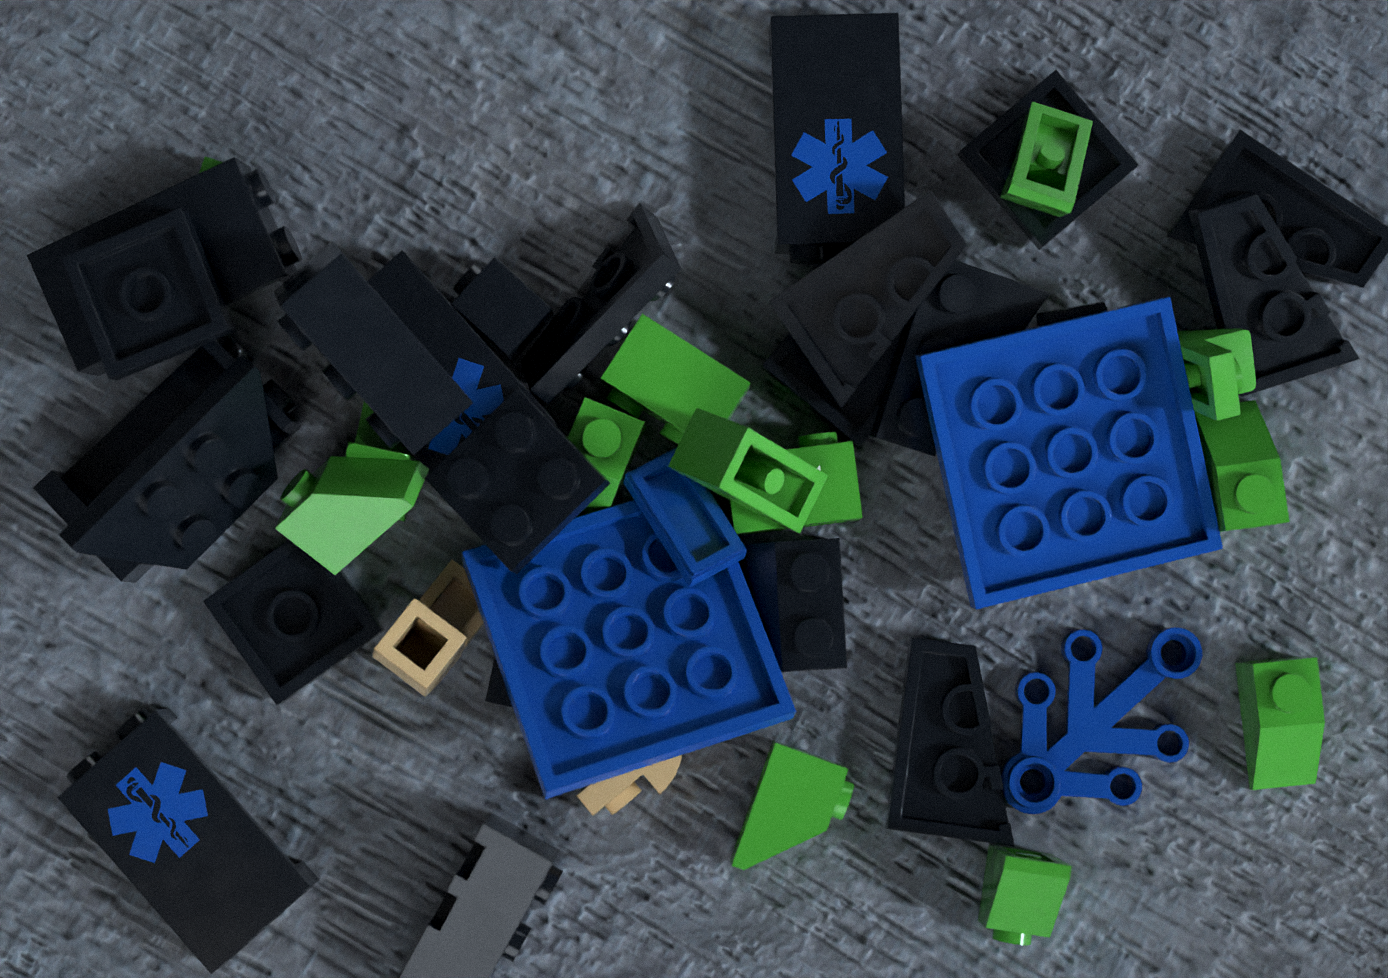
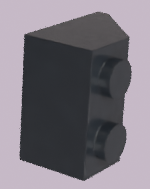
M840 538L744 544L747 553L745 558L738 562L781 672L847 668Z

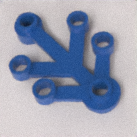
M1183 628L1159 630L1148 642L1146 649L1147 659L1094 706L1095 664L1102 655V642L1090 630L1078 629L1069 632L1061 644L1062 656L1069 663L1066 733L1047 749L1046 708L1054 701L1056 695L1055 685L1049 676L1040 672H1028L1022 675L1017 680L1014 690L1015 697L1022 706L1020 752L1010 757L1001 771L1004 788L1002 791L1005 800L1016 810L1027 814H1040L1050 810L1061 796L1106 798L1111 803L1120 806L1134 803L1141 795L1142 781L1139 775L1130 768L1115 766L1108 769L1104 774L1065 770L1084 752L1152 755L1157 760L1168 763L1181 760L1189 749V739L1186 732L1177 725L1163 723L1155 726L1152 730L1111 727L1166 677L1181 679L1190 676L1197 670L1202 660V647L1198 638L1192 632ZM1079 636L1088 638L1092 644L1090 657L1083 661L1077 660L1071 652L1072 642ZM1171 640L1175 641L1182 651L1180 660L1174 665L1166 664L1161 657L1163 645ZM1039 679L1046 687V695L1042 701L1033 704L1026 699L1024 688L1030 680ZM1165 731H1172L1178 738V747L1170 755L1161 753L1157 746L1159 736ZM1030 769H1036L1042 776V785L1034 793L1024 792L1020 785L1022 774ZM1119 774H1126L1132 783L1131 791L1127 796L1117 798L1111 792V781Z

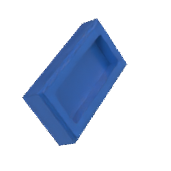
M676 447L626 473L623 483L684 580L691 588L744 559L747 549L710 491L668 467L677 449Z

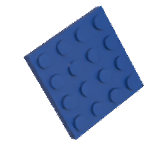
M1170 297L1152 299L915 355L970 607L977 610L1223 549Z
M635 500L574 518L518 574L511 572L487 545L462 552L463 566L545 799L793 719L796 713L792 698L739 562L690 588Z

